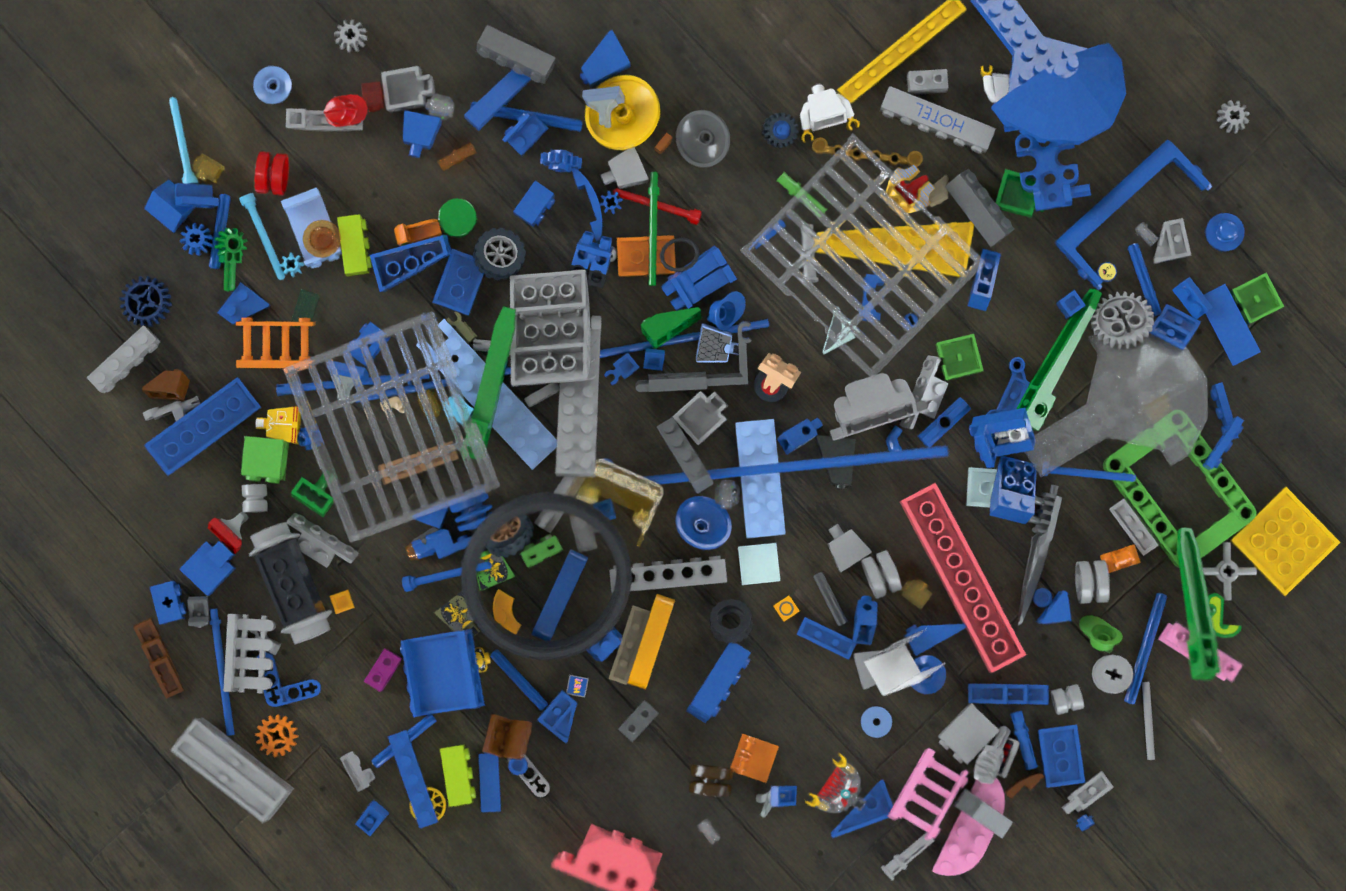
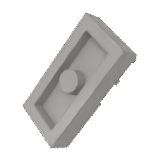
M353 751L340 758L358 792L370 786L369 783L375 779V776L370 768L361 770L360 760Z

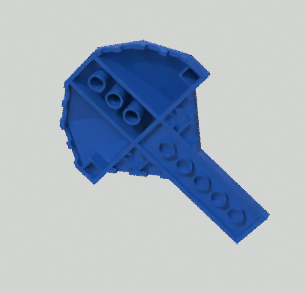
M970 0L1012 54V69L1009 76L1008 93L991 107L1004 125L1008 127L1011 125L1019 129L1020 133L1024 135L1027 133L1037 138L1036 141L1040 143H1045L1046 141H1053L1057 144L1071 142L1074 145H1080L1111 128L1126 96L1122 59L1109 43L1087 49L1044 37L1016 0Z

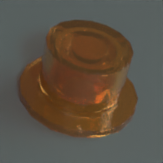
M314 221L304 231V247L308 253L315 257H329L340 247V231L330 221Z

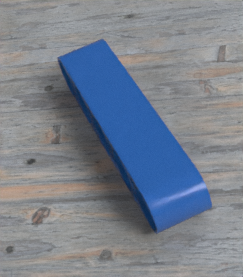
M572 549L570 550L531 635L543 641L551 640L588 560L587 556Z

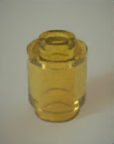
M429 389L417 395V402L425 418L434 419L441 415L442 407L435 393H432Z

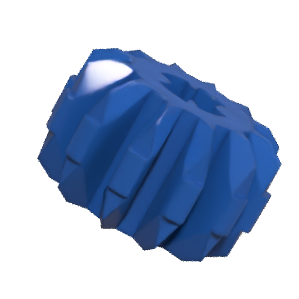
M193 223L192 229L186 226L185 228L188 232H181V235L185 237L180 240V243L185 244L183 249L185 251L189 249L190 255L196 252V255L200 256L201 250L207 253L208 251L205 247H212V244L208 242L213 239L212 235H208L211 232L210 229L204 230L205 226L203 224H200L198 227L196 223ZM195 236L200 237L198 238L200 240L198 243L193 239Z

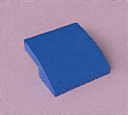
M1166 304L1162 313L1154 322L1152 332L1149 333L1184 350L1200 326L1201 321Z

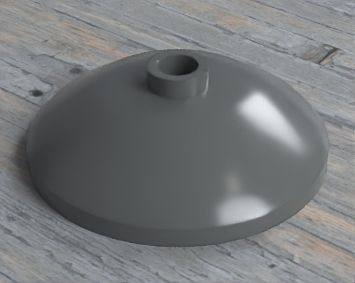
M697 110L687 114L680 121L676 131V144L680 154L686 161L698 167H710L722 161L727 155L730 147V133L726 123L720 116L708 110ZM706 134L710 135L709 140L706 138Z

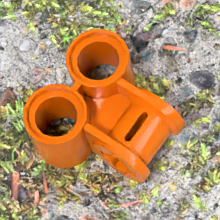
M1135 544L1100 555L1101 560H1105L1107 563L1108 573L1141 563Z

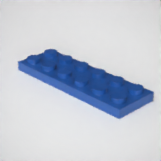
M237 377L147 442L144 447L165 474L169 476L261 409V406Z

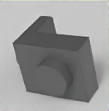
M208 596L188 597L190 617L188 625L194 627L208 625L210 619Z

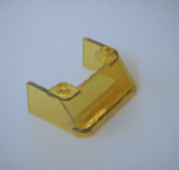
M597 459L595 462V477L585 478L576 498L593 505L599 500L600 496H603L634 510L633 523L638 528L643 529L636 545L640 547L662 499L664 490L660 484L607 460Z

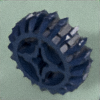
M139 276L138 283L135 279H132V286L128 283L125 285L128 291H121L126 296L120 297L119 300L125 302L120 305V308L126 309L122 314L124 316L129 315L127 320L129 322L133 321L134 325L137 326L140 323L142 327L143 325L146 326L147 322L149 327H153V321L158 325L160 324L158 318L160 317L165 320L166 317L162 314L164 312L170 313L166 306L170 307L172 303L166 300L172 297L168 294L165 295L169 289L167 287L163 288L164 283H158L157 278L151 281V277L146 276L144 282L143 277ZM149 287L143 294H135L139 289ZM155 289L160 296V305L155 303L153 299ZM132 299L138 303L137 314L132 309ZM142 300H148L149 304L142 303ZM149 309L156 310L152 315L142 317Z

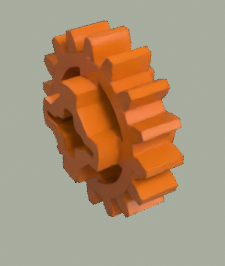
M278 714L274 719L271 715L269 716V721L263 719L262 723L264 725L257 727L261 731L255 734V736L260 737V740L256 743H262L263 746L260 750L267 749L266 755H270L273 752L274 757H277L278 752H280L284 756L285 750L288 752L292 751L290 745L295 746L297 744L293 741V739L298 738V735L294 734L297 727L292 728L291 725L294 722H287V716L281 719L280 714ZM272 723H278L276 728L273 729L268 726ZM286 727H287V729H288V731H289V736L286 735V732H285V728H286ZM279 731V736L283 739L275 740L273 733ZM264 735H267V737H268V740H269V743H268V744H267L266 741H265V736H264ZM278 743L286 744L284 747L276 749Z

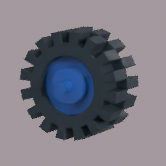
M775 113L766 118V122L762 126L764 127L762 134H764L763 138L768 141L769 145H773V147H786L797 138L796 134L799 132L797 130L798 124L795 123L794 118L790 117L791 115Z

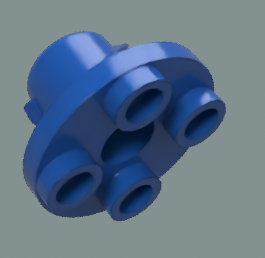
M1221 213L1214 216L1208 222L1205 229L1207 241L1220 252L1231 251L1237 248L1243 241L1245 233L1240 219L1229 213Z

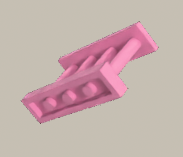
M1167 623L1158 640L1189 659L1187 642L1190 640L1189 630L1178 623H1175L1174 626ZM1218 650L1221 672L1216 677L1222 681H1225L1226 678L1233 681L1242 664Z
M930 748L923 752L887 816L892 820L903 817L925 830L927 834L924 839L926 840L937 836L940 831L938 826L959 788H963L968 781L966 777L968 771L964 770L958 775L938 763L933 757L935 751ZM926 767H932L955 781L952 790L948 791L926 778V775L923 774ZM923 784L946 798L943 806L939 808L917 795L916 791H914L916 785ZM912 800L937 815L932 825L908 812L907 808L904 807L907 801Z

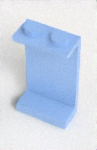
M317 187L281 201L307 267L316 268L321 266L323 261L329 260L331 262L340 258L339 255L342 254V249Z

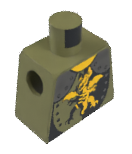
M463 591L435 612L454 632L472 629L473 637L480 632L473 623L475 621L466 606Z

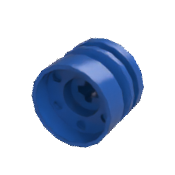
M484 486L468 490L447 500L452 513L461 511V515L455 521H465L458 526L459 531L478 528L485 518L492 513H486V511L493 508L492 504H482L483 501L489 498Z

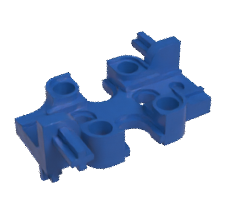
M1004 125V132L1019 130L1011 125L1009 127ZM1027 133L1017 136L1015 140L1017 157L1031 156L1037 162L1033 171L1020 173L1022 188L1026 192L1034 194L1036 211L1072 206V198L1091 195L1089 184L1071 187L1079 179L1078 165L1070 164L1065 166L1058 161L1059 153L1063 150L1075 148L1074 143L1063 142V144H1057L1050 141L1047 147H1042L1036 141L1037 138ZM1023 140H1027L1031 144L1028 148H1022L1020 143ZM1071 171L1075 176L1067 180L1064 178V173ZM1049 174L1054 175L1056 178L1055 182L1051 185L1046 184L1044 181L1045 176ZM1032 177L1036 180V183L1033 186H1028L1025 183L1026 179Z

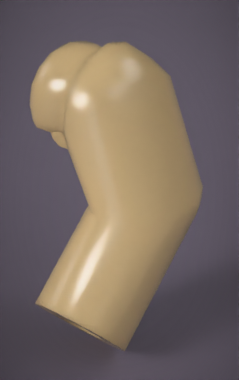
M397 396L380 402L383 411L394 408L401 413H405L409 407L405 400Z

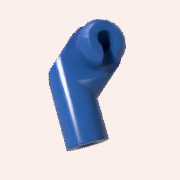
M897 426L893 427L886 438L889 452L902 451L898 443V437L903 430Z

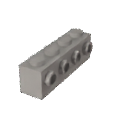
M143 325L86 378L99 392H109L115 387L117 381L124 379L130 373V369L138 366L148 353H152L161 341L149 328Z

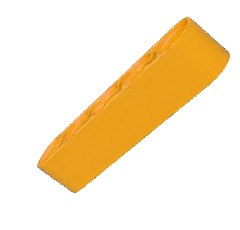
M660 594L656 595L627 684L646 690L675 599Z

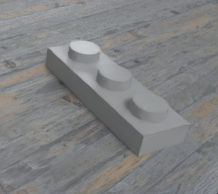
M1126 497L1109 509L1143 556L1159 546L1160 542Z

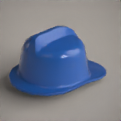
M734 291L729 293L724 299L712 303L707 320L716 325L719 330L727 331L743 315L745 310V298L742 293Z

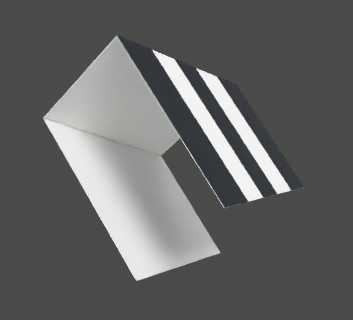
M924 630L902 638L864 661L883 696L922 681L944 665L941 664L924 672L919 671L905 644Z

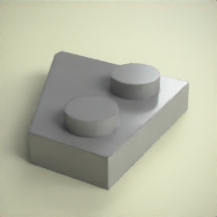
M1183 218L1164 222L1154 257V264L1191 256Z

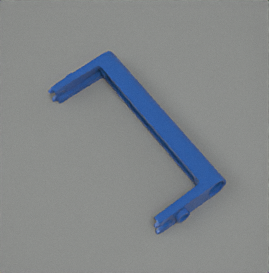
M1169 140L1160 145L1055 241L1056 246L1078 269L1077 272L1084 280L1087 279L1097 290L1102 288L1101 283L1103 281L1080 256L1076 248L1164 166L1173 161L1202 191L1204 189L1208 191L1212 188L1209 181L1202 175V170L1197 165H1193Z

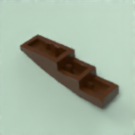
M152 618L135 624L133 628L142 644L141 647L150 663L149 666L166 699L184 691L170 655Z

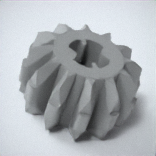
M352 19L348 25L347 21L344 20V27L341 25L337 26L340 31L335 32V36L339 37L335 41L337 44H341L340 48L342 50L347 47V51L351 52L352 47H354L357 52L359 51L358 45L361 47L365 46L361 40H367V36L363 35L367 31L365 28H361L362 24L360 22L355 25V21ZM353 33L355 37L352 36V39H349L347 35Z
M1232 100L1228 102V105L1222 104V110L1217 111V114L1221 117L1216 119L1217 122H1223L1220 128L1222 129L1226 126V132L1228 133L1231 129L1234 133H1237L1239 129L1243 130L1245 128L1244 124L1249 123L1246 117L1250 115V112L1243 111L1246 105L1239 107L1240 101H1237L1234 105ZM1235 114L1236 118L1232 120L1230 116Z

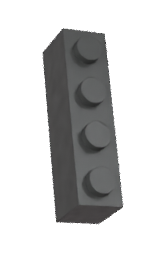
M488 25L478 40L476 52L482 57L490 58L501 66H507L513 69L514 72L524 74L534 82H541L545 84L555 64L556 57Z
M969 169L960 173L945 186L990 247L1015 230L1010 220L1004 216L999 206L991 199L987 190L982 187L975 174Z
M672 417L658 425L657 429L696 493L698 494L713 485L714 483L675 419Z

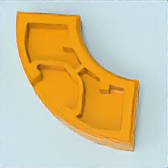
M498 589L493 601L494 619L508 631L517 634L522 625L513 615L512 607L515 598Z

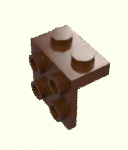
M492 714L482 752L500 758L522 760L527 751L526 747L531 734L532 723L529 721L511 720Z

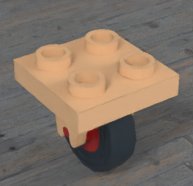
M768 353L758 368L761 371L755 378L754 389L762 400L768 402L778 401L787 393L788 387L792 388L801 372L798 371L795 365L783 362L780 356Z

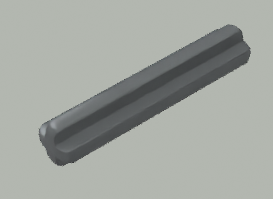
M822 572L814 575V580L837 625L841 626L847 622V619Z

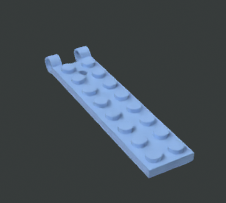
M443 319L437 326L448 336V339L436 350L424 339L418 342L416 346L475 407L485 362L453 327ZM453 355H457L459 357L457 362H453L451 360V357ZM503 382L492 427L533 470L557 447V439Z

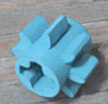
M290 253V257H282L284 264H280V267L285 268L283 272L285 275L290 272L291 276L294 277L295 273H302L300 267L305 264L299 262L301 259L299 255L294 258L293 254ZM289 262L294 263L296 267L294 269L290 267Z

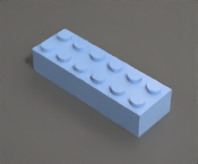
M774 419L735 423L739 467L778 463ZM779 473L740 476L746 539L785 535Z

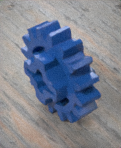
M552 149L551 152L541 153L540 164L549 166V169L555 172H571L573 168L581 169L582 158L573 156L572 152Z

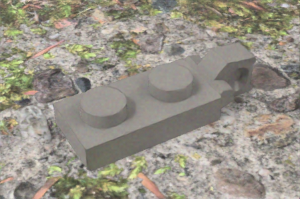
M1100 771L1067 797L1069 802L1062 809L1066 814H1069L1074 809L1077 812L1084 810L1112 789L1113 785L1104 773Z

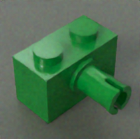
M323 471L316 484H312L301 477L292 490L291 496L324 518L334 503V498L325 492V489L334 477L331 474L328 476V472Z

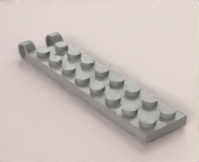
M601 316L591 317V354L588 380L560 382L556 476L595 477Z

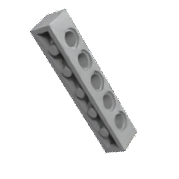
M711 556L709 561H702L701 558H691L690 562L683 563L682 559L671 560V564L663 565V561L652 562V566H644V563L632 564L631 572L635 574V581L631 583L630 591L726 583L725 559H721V556ZM616 565L610 570L612 593L616 581ZM704 565H709L712 568L711 575H702L701 568ZM690 567L693 570V575L690 578L683 577V568ZM665 569H671L674 572L672 579L666 580L663 578L662 573ZM648 570L655 574L654 579L650 582L645 581L643 578L644 573Z

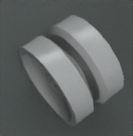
M887 550L877 554L878 566L871 556L861 560L867 581L876 599L886 595L884 583H886L889 591L892 593L902 589L897 569Z
M1105 560L1094 561L1092 568L1088 561L1076 563L1075 584L1079 603H1090L1093 597L1097 603L1108 602L1109 574Z

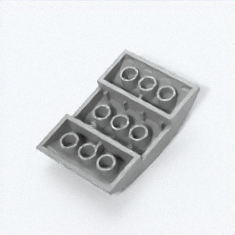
M586 270L510 276V308L516 309L515 332L511 348V385L520 386L588 380L591 329Z

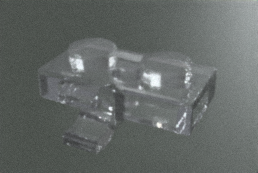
M569 515L578 553L596 549L597 544L594 533L598 531L582 519Z

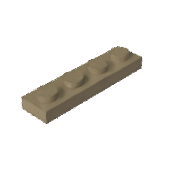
M632 606L622 636V642L609 676L610 680L627 685L651 611Z

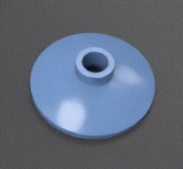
M269 66L257 73L253 87L255 94L261 101L268 104H277L289 96L292 83L285 70L280 67ZM271 84H277V88L274 90L270 89Z

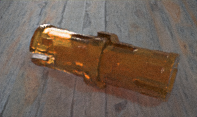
M470 142L458 150H452L451 154L437 162L444 172L457 163L461 164L464 159L475 154L476 150Z

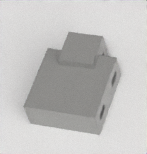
M419 66L381 72L386 110L389 112L427 106L426 97L435 96L433 77L430 74L422 76V70Z
M700 391L673 418L696 444L700 445L727 420L721 412L728 405L717 392H713L707 397Z

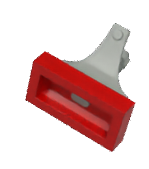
M242 512L231 520L214 517L209 522L208 529L236 554L242 546L240 527L249 517Z

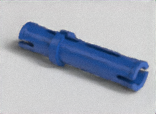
M1016 711L1010 713L1015 729L1013 732L1020 743L1019 747L1025 769L1037 768L1038 765L1028 734L1029 728L1026 727L1023 712Z

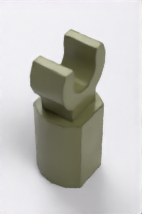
M456 311L457 321L452 322L449 318H447V321L450 325L456 326L455 330L467 344H470L477 338V335L466 322H462L461 315Z

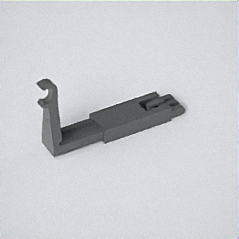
M743 321L738 325L740 373L706 374V372L649 374V380L636 381V390L638 392L707 389V386L748 384L746 343L752 340L749 337L744 338L742 336V328L744 326L749 327L751 323Z

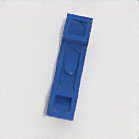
M573 168L571 170L578 190L586 188L597 219L591 222L590 225L595 234L596 243H600L603 221L597 195L586 177L576 168Z

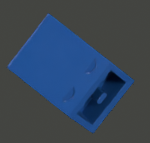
M1000 456L990 499V516L1026 524L1035 512L1037 464Z

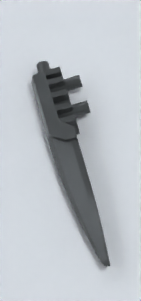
M1051 485L1049 493L1041 492L1042 498L1035 496V504L1040 505V509L1036 511L1038 517L1033 515L1028 521L1036 524L1035 528H1032V532L1036 534L1032 536L1030 543L1031 547L1020 598L1018 625L1022 624L1044 568L1050 542L1053 539L1062 497L1057 496L1059 486Z

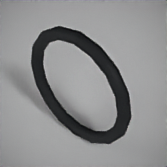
M687 238L672 239L663 246L660 253L661 263L665 268L674 272H682L692 268L699 257L697 245ZM675 242H687L695 249V257L689 265L682 268H674L665 262V250Z

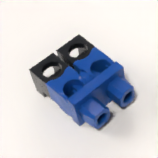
M585 231L577 243L570 271L586 270V276L588 275L587 284L603 288L606 283L613 251L611 247L612 238L602 236L600 244L594 243L595 234Z

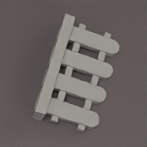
M228 614L223 692H245V689H257V693H264V690L272 687V680L264 678L265 670L272 669L274 663L271 659L265 657L266 651H271L275 646L273 640L267 639V631H273L276 624L273 620H268V616H262L261 619H249V615H243L242 619L240 614ZM248 630L261 631L260 639L248 638ZM247 650H260L259 658L247 657ZM246 669L259 670L258 677H246Z

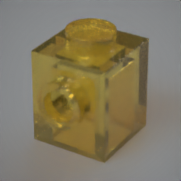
M203 153L200 157L197 156L193 162V171L197 173L196 177L204 182L208 179L216 184L225 168L221 163Z
M919 579L917 582L915 580H912L911 583L907 581L901 589L903 591L901 596L918 609H922L933 593L927 590L928 585Z

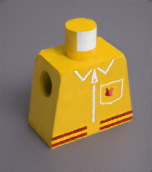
M301 408L268 410L267 418L257 417L256 429H266V437L299 444L297 436L300 433Z

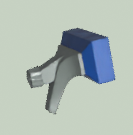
M331 360L327 364L331 376L337 380L340 386L337 394V399L348 400L352 387L368 380L369 373L364 367Z
M772 786L769 793L756 795V802H765L760 815L766 817L772 806L796 805L797 786Z

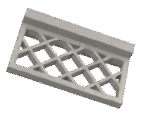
M564 476L554 493L575 497L587 477ZM542 511L534 523L551 533L564 513Z

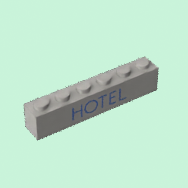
M889 86L880 111L886 117H897L901 119L900 122L906 125H911L912 123L917 125L921 131H932L941 139H952L956 145H967L971 147L972 151L980 154L982 152L986 153L996 129Z

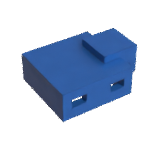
M206 541L180 570L202 592L210 596L236 569L229 562L235 554L222 541H218L215 546Z

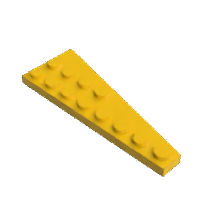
M970 221L964 223L818 232L814 252L965 278L974 224Z

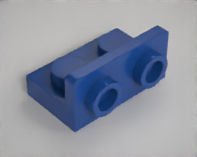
M534 112L523 113L517 119L518 123L505 131L504 134L506 136L502 139L504 142H509L520 155H524L549 129Z

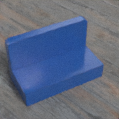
M175 184V206L214 208L219 206V198H213L212 185Z

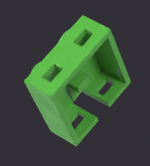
M1267 273L1229 291L1236 305L1240 304L1242 308L1240 313L1247 325L1284 307Z
M974 334L935 344L938 357L943 359L944 365L941 366L945 381L983 372Z
M549 534L540 539L541 543L537 545L532 543L524 547V552L521 555L527 567L530 568L542 562L544 558L552 557L564 551L557 536L552 537ZM552 545L555 546V548L551 550L548 549V547ZM536 554L537 557L531 560L530 557Z

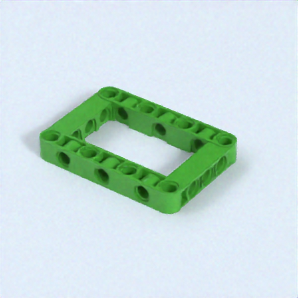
M1174 410L1106 458L1103 463V469L1107 472L1134 474L1129 466L1170 436L1175 435L1183 445L1182 449L1194 465L1198 466L1206 476L1208 484L1229 507L1228 515L1214 522L1213 526L1199 533L1196 537L1200 557L1202 558L1253 521L1256 517V509L1222 463L1217 468L1213 467L1211 470L1202 466L1212 452V449L1183 411ZM1173 415L1179 417V425L1172 423L1171 418ZM1196 446L1202 448L1203 453L1201 456L1195 454L1194 449ZM1111 460L1118 462L1119 467L1117 470L1110 468ZM1136 477L1134 482L1112 480L1123 497L1128 499L1160 542V547L1171 562L1180 568L1177 553L1178 532L1139 479ZM1219 477L1225 479L1226 484L1224 487L1218 485ZM1135 491H1138L1141 494V500L1139 502L1133 499V493ZM1243 508H1246L1249 512L1246 519L1241 516ZM1158 522H1161L1164 525V531L1162 533L1156 530V524Z

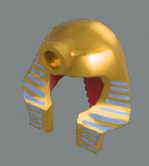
M915 165L907 169L897 168L888 183L885 194L886 202L895 212L902 214L919 211L931 203L929 195L935 187L929 181L927 182L928 176L923 175L908 184L904 182V180L910 181L920 173V170Z

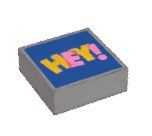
M570 675L566 693L585 697L589 678Z

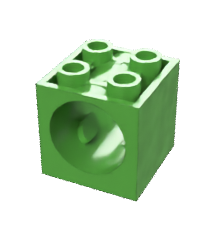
M245 436L241 475L245 476L246 480L261 482V478L265 479L268 483L280 484V480L285 481L289 442L279 439Z

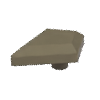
M947 175L943 176L933 185L935 189L929 195L931 207L937 204L940 205L944 200L948 199V190L945 187L949 180Z

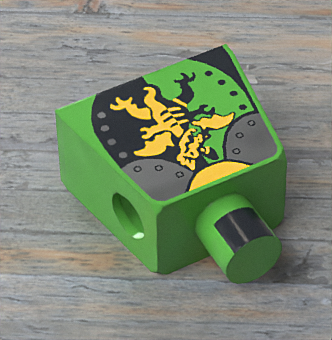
M485 546L478 564L491 562L492 567L476 573L480 591L515 577L503 556L496 557L495 554L492 555Z

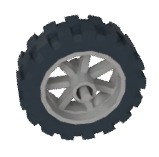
M493 228L489 232H484L479 237L474 247L473 258H475L474 263L479 267V271L486 274V277H492L494 280H507L510 276H515L521 269L526 251L524 250V243L520 241V237L518 235L515 236L511 230L506 231L505 228L496 230V228ZM492 243H499L498 248H496ZM502 243L508 247L505 249L502 247ZM487 246H489L494 252L486 253ZM511 250L513 257L505 253ZM487 257H493L494 260L491 262ZM503 258L510 260L511 263L505 265ZM500 262L501 266L495 265V263Z

